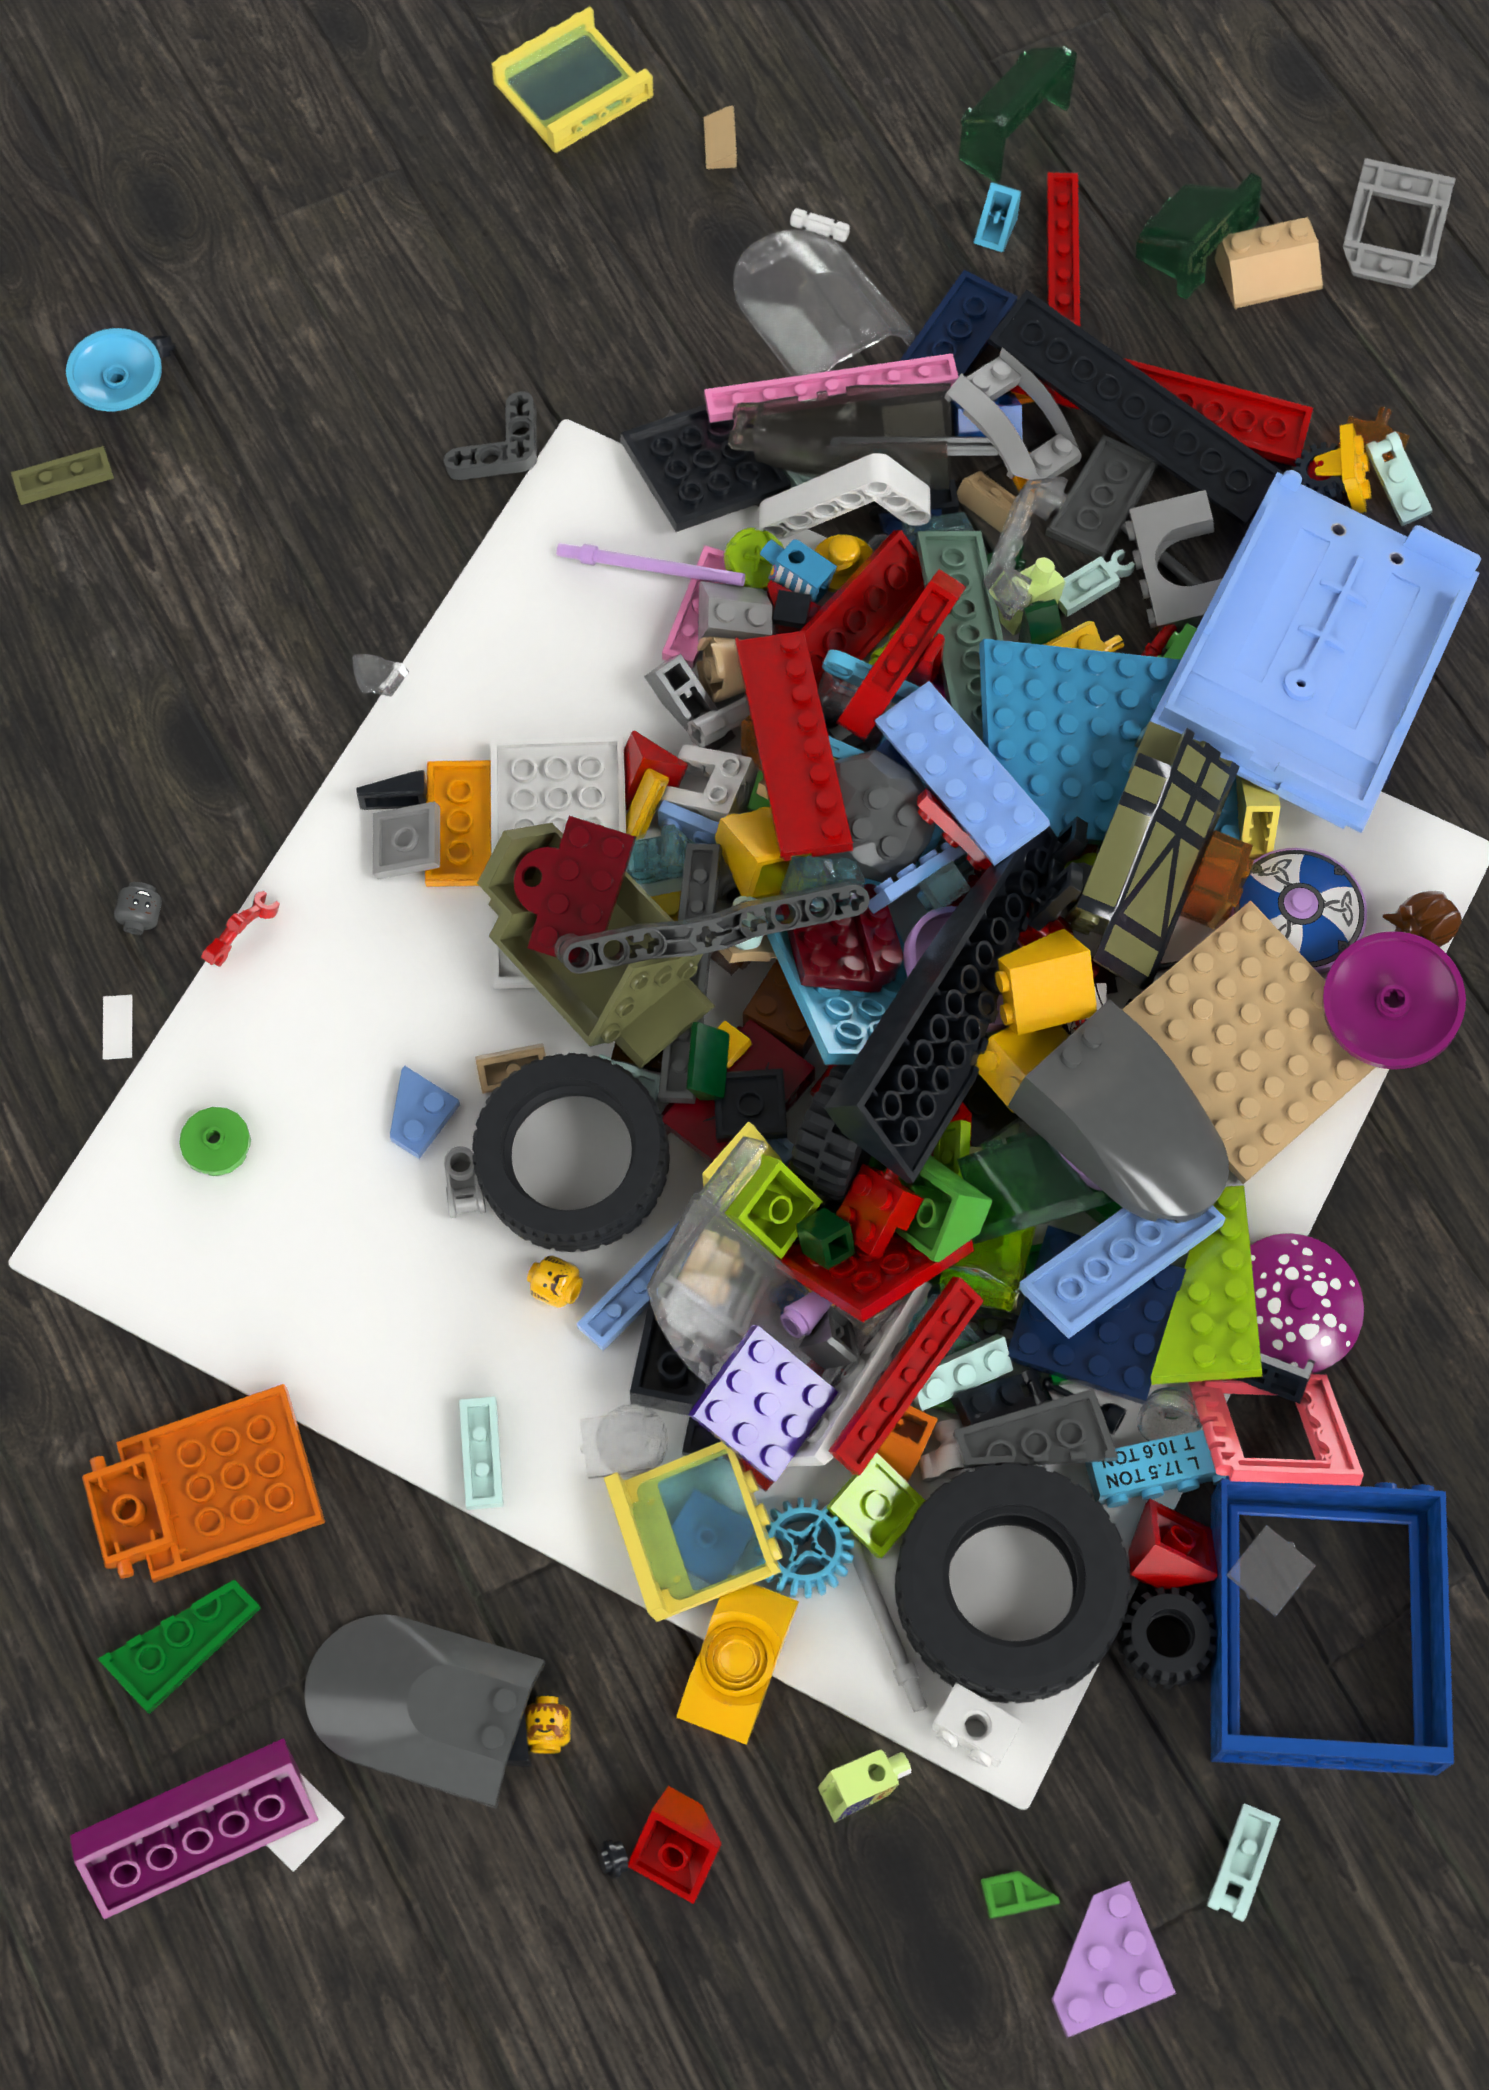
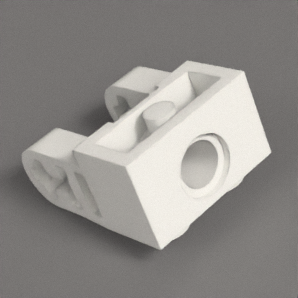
M683 745L677 757L689 764L686 773L708 778L709 781L703 793L666 786L658 808L663 800H666L718 823L720 818H724L729 814L746 813L758 774L753 759L724 751Z

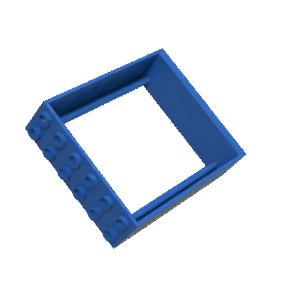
M1229 1476L1221 1478L1211 1495V1529L1218 1576L1215 1580L1211 1581V1614L1215 1620L1212 1629H1217V1639L1214 1642L1216 1649L1211 1657V1762L1439 1775L1454 1764L1446 1491H1434V1486L1414 1485L1412 1489H1399L1397 1484L1388 1482L1377 1483L1374 1487L1355 1485L1230 1481ZM1239 1515L1409 1525L1414 1745L1240 1735Z

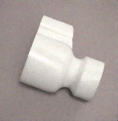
M950 1419L935 1425V1437L941 1446L937 1450L920 1457L918 1462L922 1482H932L940 1478L951 1479L967 1470L970 1472L975 1471V1468H964L953 1435L954 1430L963 1428L961 1420Z

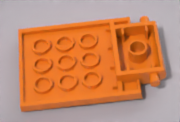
M284 1384L118 1441L116 1444L121 1462L106 1466L104 1456L94 1457L90 1459L92 1472L82 1476L105 1568H117L120 1579L133 1576L132 1564L147 1559L151 1579L155 1583L325 1523L288 1389Z

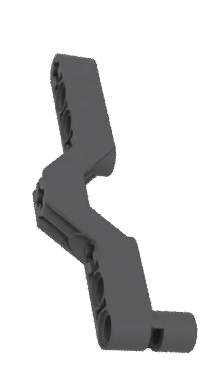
M843 881L742 902L714 914L681 921L643 923L584 936L566 934L557 940L555 955L564 966L576 974L649 959L695 956L728 949L754 937L858 916L868 908L869 895L862 886L850 881ZM849 891L857 895L855 899L851 900V905L841 901L835 902L833 897L838 900L846 899L850 895ZM816 897H822L824 901L823 909L817 914H811L809 909L811 901ZM782 904H788L790 908L789 917L784 921H777L775 917L777 908ZM749 912L756 917L765 916L768 924L765 920L759 918L750 921L751 927H748L742 923V920L747 919V913ZM702 927L711 931V934L706 935V942L696 938V935L702 933ZM644 934L654 938V941L648 942L647 949L640 944L630 945L629 947L626 940L628 936L631 942H640L644 940ZM610 940H618L620 944L619 952L613 957L604 956V945ZM581 947L579 956L576 959L568 960L570 951L573 948Z

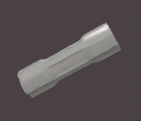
M746 694L743 698L718 711H709L689 721L688 734L692 742L703 748L724 737L729 730L751 720Z

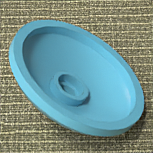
M123 328L105 329L89 335L73 349L66 365V377L72 393L86 406L100 411H121L140 404L156 389L162 372L161 359L154 344L144 335Z

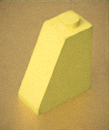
M1236 775L1240 849L1244 850V853L1239 855L1238 859H1257L1274 850L1281 808L1278 795Z

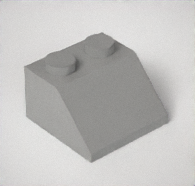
M700 581L698 643L700 639L709 636L744 640L772 635V604L764 589Z

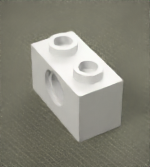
M955 1683L936 1717L932 1729L938 1732L936 1737L943 1743L953 1748H956L957 1744L971 1751L969 1757L985 1767H989L990 1764L998 1767L1023 1721L960 1684ZM972 1719L979 1720L985 1727V1734L980 1737L969 1735L965 1729V1723Z

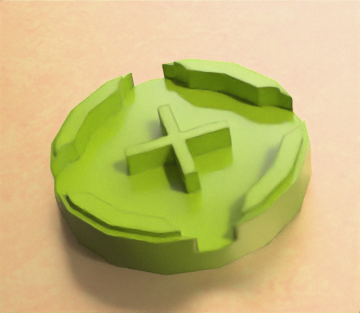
M746 528L738 531L726 545L723 554L725 568L727 571L745 573L743 587L767 591L768 577L773 565L763 558L760 552L771 539L782 548L784 547L772 533L766 530L762 532L755 530L756 528Z

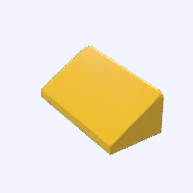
M651 768L646 769L626 815V834L636 836V840L645 837L669 782V777Z

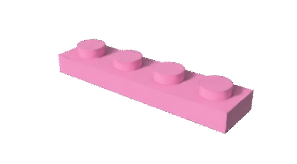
M704 545L697 566L726 570L724 551ZM691 578L662 652L663 660H668L681 654L690 668H694L700 651L697 652L699 644L700 581L712 582Z

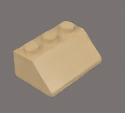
M1308 217L1224 235L1219 238L1215 262L1234 309L1322 289L1319 245Z

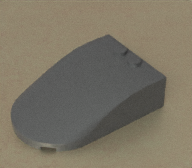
M1108 1000L1024 1077L1008 1105L1015 1114L1116 1203L1141 1218L1156 1221L1158 1218L1175 1220L1176 1223L1193 1220L1207 1212L1225 1189L1229 1175L1227 1151L1219 1133L1198 1098L1159 1044L1111 1000Z

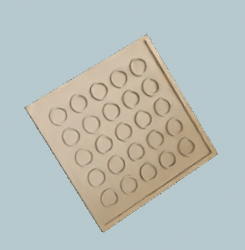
M1249 901L1122 1009L1159 1044L1175 1064L1219 1133L1227 1151L1229 1170L1242 1184L1246 1183L1376 1068L1354 1058L1337 1043L1327 1026L1323 1012L1324 978L1252 901Z

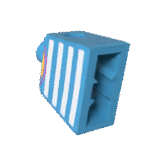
M771 539L760 552V555L773 565L768 577L769 581L772 580L795 593L811 595V601L816 604L827 593L837 568L835 564L797 539L792 540L785 549Z

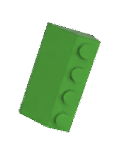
M931 1155L929 1156L914 1183H907L902 1178H898L901 1184L922 1197L923 1201L908 1230L897 1227L895 1232L933 1262H940L980 1233L993 1200ZM871 1156L868 1165L885 1172L887 1167Z

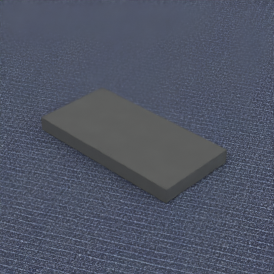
M1103 435L1050 522L1045 535L1095 559L1100 556L1105 559L1121 532L1122 525L1130 516L1129 509L1135 508L1159 465L1140 451Z

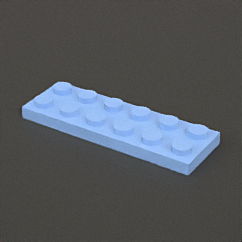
M930 681L874 720L878 729L994 866L1051 826L1045 814Z
M1214 1206L1201 1216L1181 1223H1176L1175 1220L1159 1218L1156 1221L1147 1220L1122 1208L1021 1280L1019 1290L1069 1339L1222 1227L1226 1218Z

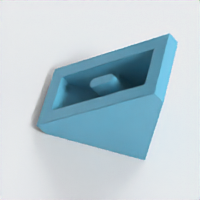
M991 182L974 244L1004 252L1018 219L1020 190Z

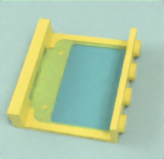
M591 7L586 8L580 13H575L566 21L549 28L545 33L531 41L525 42L507 55H502L492 63L494 84L555 154L653 97L652 75L646 68L635 73L594 27V13Z
M718 1442L627 1480H624L617 1472L604 1477L647 1612L657 1622L781 1572L777 1560L783 1558L776 1538H769L765 1526L771 1524L764 1504H757L754 1492L759 1491L754 1474L751 1470H745L742 1462L743 1458L723 1442Z

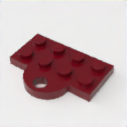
M569 815L559 849L554 847L538 848L528 853L520 861L514 875L515 893L520 903L527 910L537 915L528 949L556 957L555 944L561 936L566 934L584 936L607 931L637 838L636 836ZM530 867H537L542 873V880L535 887L528 886L524 881V874ZM581 947L573 948L568 955V960L576 959L581 952Z

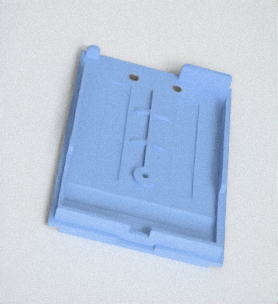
M1287 470L1283 475L1277 472L1150 721L1180 734L1186 728H1189L1195 733L1193 739L1200 742L1206 741L1221 752V758L1233 761L1240 766L1237 772L1238 776L1342 829L1348 826L1362 833L1479 573L1475 570L1481 561V557L1422 526H1414L1408 537L1302 485V477L1298 472ZM1297 683L1302 684L1304 687H1299Z

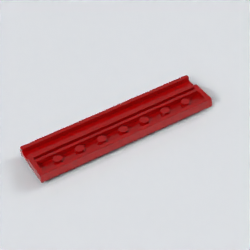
M804 631L744 640L735 638V647L780 858H784V861H790L791 856L811 853L812 857L853 851L851 832Z

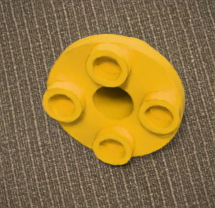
M851 535L831 536L823 540L814 550L837 566L828 591L836 593L873 553V550L865 541Z

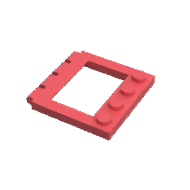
M1311 1374L1301 1403H1296L1315 1460L1244 1458L1224 1394L1278 1395L1235 1379L1188 1382L1205 1439L1211 1451L1210 1455L1215 1471L1218 1475L1229 1476L1230 1481L1360 1486L1364 1474L1327 1375Z

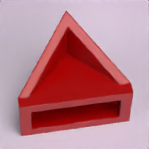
M635 730L631 732L624 748L626 810H629L647 768H651L669 777L667 786L679 788L689 765Z

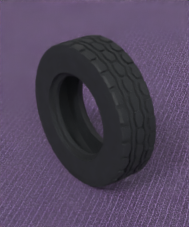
M993 1463L975 1467V1471L970 1472L967 1470L951 1478V1482H945L931 1493L930 1498L925 1499L914 1514V1518L910 1521L901 1543L895 1574V1597L902 1628L907 1633V1639L914 1651L918 1652L921 1656V1660L933 1673L939 1674L940 1679L954 1687L955 1683H958L980 1697L989 1699L991 1702L1008 1704L1011 1701L1018 1704L1035 1702V1699L1043 1700L1060 1694L1061 1691L1068 1690L1083 1680V1677L1089 1675L1100 1663L1109 1650L1124 1620L1129 1602L1130 1574L1128 1572L1129 1562L1127 1553L1121 1544L1123 1540L1115 1523H1111L1109 1520L1110 1515L1099 1501L1095 1502L1092 1499V1494L1079 1484L1075 1485L1072 1483L1070 1478L1056 1471L1053 1473L1049 1472L1044 1467L1032 1464L1021 1466V1463H1001V1465L995 1466ZM996 1526H1019L1039 1533L1059 1550L1068 1565L1073 1585L1071 1607L1061 1623L1048 1633L1037 1638L1024 1641H1007L983 1633L963 1616L951 1592L949 1568L957 1550L976 1533Z

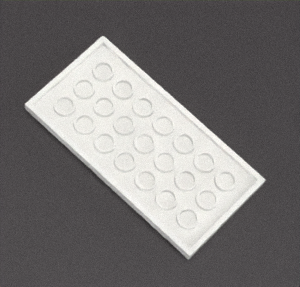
M624 735L490 740L491 855L503 831L553 823L564 833L569 815L626 833ZM492 909V928L494 927V925H495V923H496V921H497V919H498V917H499V916L494 912L493 909ZM492 941L493 989L536 988Z

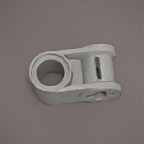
M464 1146L452 1148L447 1152L444 1159L447 1181L446 1194L450 1218H456L459 1213L479 1211L481 1214L486 1213L484 1194L478 1184L472 1159L474 1153ZM459 1161H467L471 1164L469 1169L464 1172H456L452 1168Z

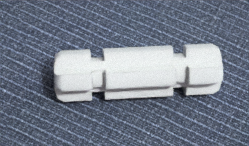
M799 208L794 209L790 219V224L794 227L802 229L804 226L806 231L828 238L832 235L833 239L841 242L846 241L850 231V226L846 223L838 221L836 224L834 219L815 213L807 215V211Z

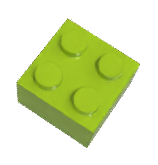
M755 1151L714 1210L757 1250L782 1259L798 1237L796 1223L814 1214L823 1201L781 1160Z

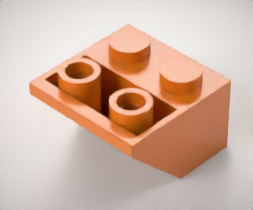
M912 1406L908 1407L877 1451L906 1482L909 1481L938 1420Z

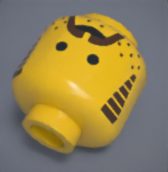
M552 1255L545 1257L540 1263L535 1262L527 1275V1281L531 1283V1295L535 1299L555 1308L564 1307L567 1303L573 1304L578 1298L583 1285V1279L579 1277V1269L574 1264Z

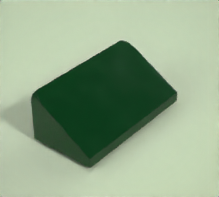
M693 1022L686 1088L699 1100L723 1099L725 1096L730 1036L724 1030L700 1022Z

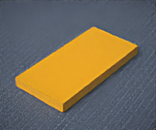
M491 760L427 761L426 803L435 801L440 806V868L425 870L426 887L479 886L477 882L491 857Z

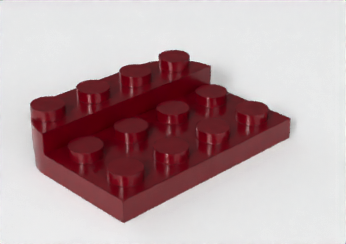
M864 884L862 886L868 892L869 900L877 895L873 890L877 887L876 885ZM782 886L779 895L807 888ZM849 891L850 895L848 898L838 900L833 897L835 902L841 901L851 905V900L855 899L857 895ZM816 897L811 901L809 905L811 914H817L823 909L824 901L822 897ZM782 904L780 906L784 920L789 917L790 908L788 904ZM888 905L875 914L868 907L864 913L858 916L787 930L800 982L803 986L877 993L881 991L883 985L889 984L892 981L895 982L903 961V952Z

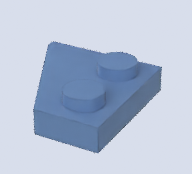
M404 1066L401 1070L391 1125V1141L420 1159L460 1106L459 1100Z

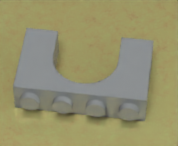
M1206 490L1129 509L1131 521L1125 522L1129 541L1136 540L1138 550L1132 551L1136 570L1143 569L1145 579L1139 580L1143 599L1150 598L1152 608L1146 609L1150 628L1157 627L1158 633L1164 626L1171 624L1177 627L1176 632L1178 633L1182 631L1187 623L1198 628L1222 579L1194 586H1179L1167 581L1157 568L1161 555L1172 544L1184 539L1214 532L1213 517Z

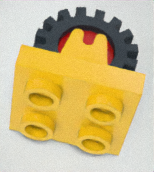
M1353 423L1340 425V448H1338L1336 443H1331L1330 448H1328L1327 442H1321V448L1317 449L1314 444L1310 446L1312 452L1308 453L1304 450L1301 453L1303 459L1297 457L1295 461L1297 467H1294L1293 470L1301 475L1302 485L1330 499L1337 497L1338 501L1343 499L1342 493H1346L1352 510L1358 513L1367 512L1366 499L1371 498L1369 479L1366 480L1365 472L1370 471L1368 453L1364 452L1362 435L1356 436Z

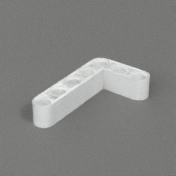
M881 453L870 454L763 500L759 505V530L762 532L766 530L772 533L778 540H782L873 501L908 525H924L931 519L930 487L891 457Z

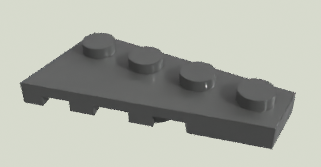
M1094 1388L956 1429L953 1432L964 1468H975L993 1463L995 1466L1001 1465V1463H1021V1466H1025L1028 1464L1117 1461L1118 1459Z

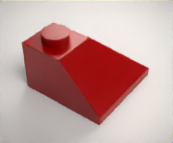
M1149 1498L1145 1503L1128 1550L1130 1574L1143 1584H1150L1157 1588L1164 1587V1590L1171 1589V1587L1176 1588L1215 1580L1218 1576L1212 1529Z
M668 1786L651 1810L628 1862V1866L694 1904L722 1843L702 1804Z

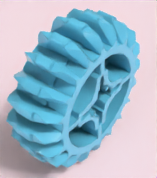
M802 1497L797 1498V1508L792 1509L788 1500L784 1501V1513L782 1514L778 1509L772 1508L770 1515L775 1522L770 1521L771 1524L765 1526L769 1538L775 1537L783 1541V1546L791 1553L787 1566L784 1568L778 1561L781 1572L765 1578V1580L769 1583L778 1577L779 1581L777 1582L776 1590L782 1592L788 1584L791 1586L790 1596L794 1598L797 1596L798 1588H805L804 1596L806 1599L811 1598L812 1587H816L821 1596L825 1595L826 1586L824 1582L836 1588L839 1585V1581L834 1573L846 1577L848 1569L841 1563L849 1564L853 1562L854 1556L846 1552V1550L854 1547V1540L843 1538L851 1533L849 1527L845 1525L837 1527L840 1524L837 1516L829 1517L831 1513L828 1511L827 1505L824 1506L822 1511L817 1510L818 1499L816 1498L812 1499L811 1508L804 1507V1499ZM794 1522H813L803 1531H795L790 1528L784 1529ZM823 1528L830 1534L834 1542L835 1554L833 1558L828 1556L826 1550L818 1544L820 1532ZM811 1538V1551L805 1550L797 1559L798 1545L796 1544L803 1546ZM760 1545L755 1547V1556L764 1557ZM764 1558L757 1563V1567L766 1563ZM806 1564H813L819 1568L821 1565L825 1567L823 1570L810 1575L795 1574Z

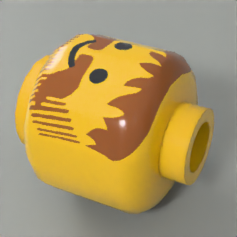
M553 1696L536 1697V1704L526 1706L525 1719L528 1746L531 1747L530 1751L539 1754L561 1752V1747L567 1745L570 1741V1709L558 1704V1698Z

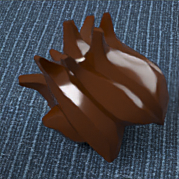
M1426 891L1412 895L1399 906L1396 913L1383 914L1382 918L1396 926L1395 932H1405L1421 936L1438 947L1448 943L1457 934L1462 923L1461 913H1459L1457 907L1452 901L1447 899V896L1442 891Z

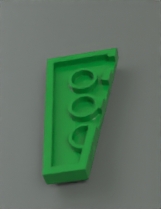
M234 1579L194 1602L190 1608L176 1616L168 1617L161 1621L159 1626L143 1635H137L127 1641L126 1645L112 1653H106L99 1657L98 1660L141 1707L150 1714L251 1619L261 1607Z

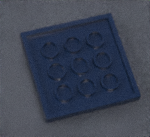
M1048 1225L1034 1271L1083 1236ZM1170 1264L1069 1339L1025 1296L1008 1349V1356L1011 1362L1145 1405L1152 1384L1151 1374L1176 1293L1181 1288L1186 1269Z

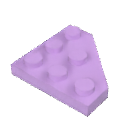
M1129 1881L1097 1893L1091 1898L1083 1923L1052 1998L1053 2005L1067 2038L1176 1994Z

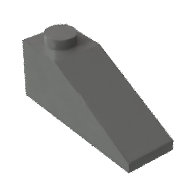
M681 654L669 658L644 676L661 703L687 732L689 721L709 711H718ZM729 730L724 737L703 748L719 750L736 736L732 730Z

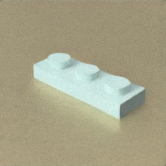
M996 1334L943 1358L913 1400L914 1408L924 1411L953 1398L956 1393L975 1388L1012 1371L1013 1366L1008 1356L1009 1351L1005 1337Z
M496 1396L459 1400L466 1509L504 1507Z

